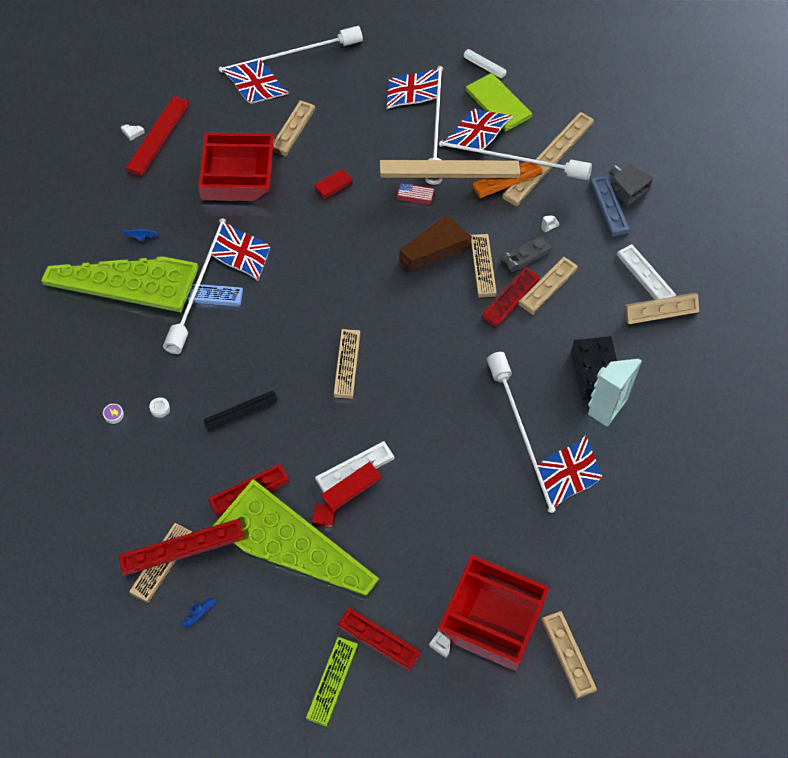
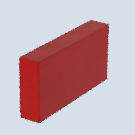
M341 169L314 184V189L325 200L353 184V180Z

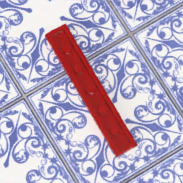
M176 96L172 97L126 166L127 172L143 176L189 106L188 100Z
M240 519L232 520L120 554L121 572L123 576L245 540Z

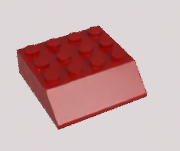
M205 132L198 185L201 200L254 201L270 190L274 134Z
M471 554L438 627V631L456 646L517 672L550 587Z

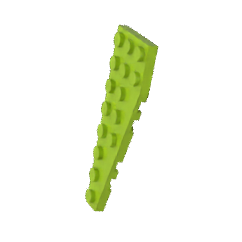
M157 257V259L153 260L140 258V261H128V259L102 261L99 264L92 265L82 263L79 266H71L70 264L53 265L47 267L41 282L46 286L182 312L199 266L198 263L168 257Z
M254 479L213 525L216 526L240 519L245 540L235 542L234 544L243 552L367 597L379 582L377 576Z

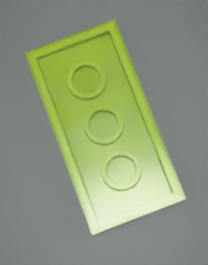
M493 73L466 86L465 91L485 111L513 116L502 127L505 132L532 118L533 113Z

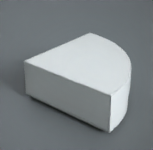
M138 125L121 126V131L130 141L145 133L144 129Z
M555 216L543 217L541 229L544 232L559 226Z
M438 631L429 643V646L447 658L451 644L450 640Z

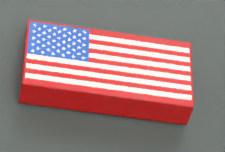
M400 183L397 200L431 205L434 188Z

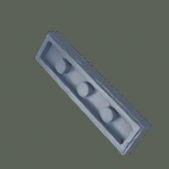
M608 176L591 178L590 184L611 236L628 234L629 227Z

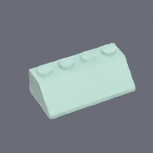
M642 360L610 362L606 368H601L597 375L598 380L594 384L595 389L591 394L592 399L588 404L590 407L588 415L608 427L628 400Z

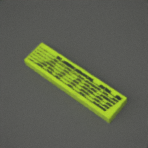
M340 637L337 638L306 720L325 727L328 726L358 648L357 643Z

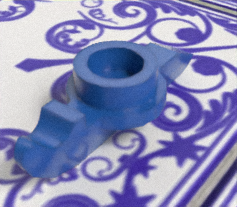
M144 228L123 230V235L135 237L139 241L146 240L148 236L152 238L159 235L156 231L145 230Z
M210 598L202 604H193L189 609L191 615L189 617L186 615L185 621L181 622V625L188 627L195 624L216 603V600Z

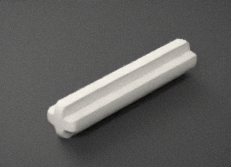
M467 49L464 52V58L497 77L503 78L506 75V69L472 50Z

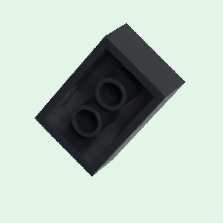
M611 336L577 339L573 342L571 354L582 400L592 399L591 394L595 389L594 384L598 380L597 375L601 368H606L610 362L617 361Z

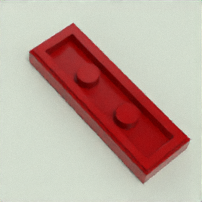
M369 461L322 493L321 498L331 511L334 512L381 480L382 476Z

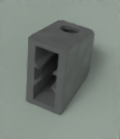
M614 165L609 171L613 176L611 182L613 191L627 206L651 188L653 177L633 165H628L622 170Z

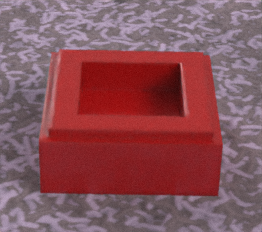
M315 504L312 525L333 527L335 511L332 512L327 505Z

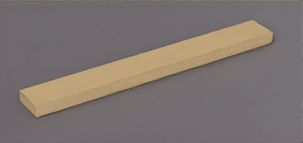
M580 112L536 160L557 164L593 125L594 119ZM538 164L542 169L541 175L510 186L502 198L517 207L553 167Z
M380 160V178H520L519 161Z

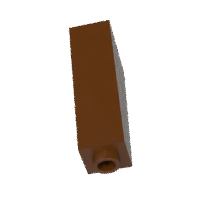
M446 215L401 248L399 261L411 271L470 248L472 236Z

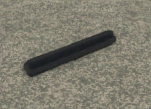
M270 391L207 417L203 420L207 429L214 428L276 402L277 396L274 391Z

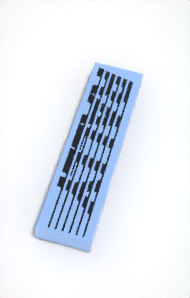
M192 284L190 292L186 299V302L188 303L196 284ZM199 285L193 303L240 307L243 288Z

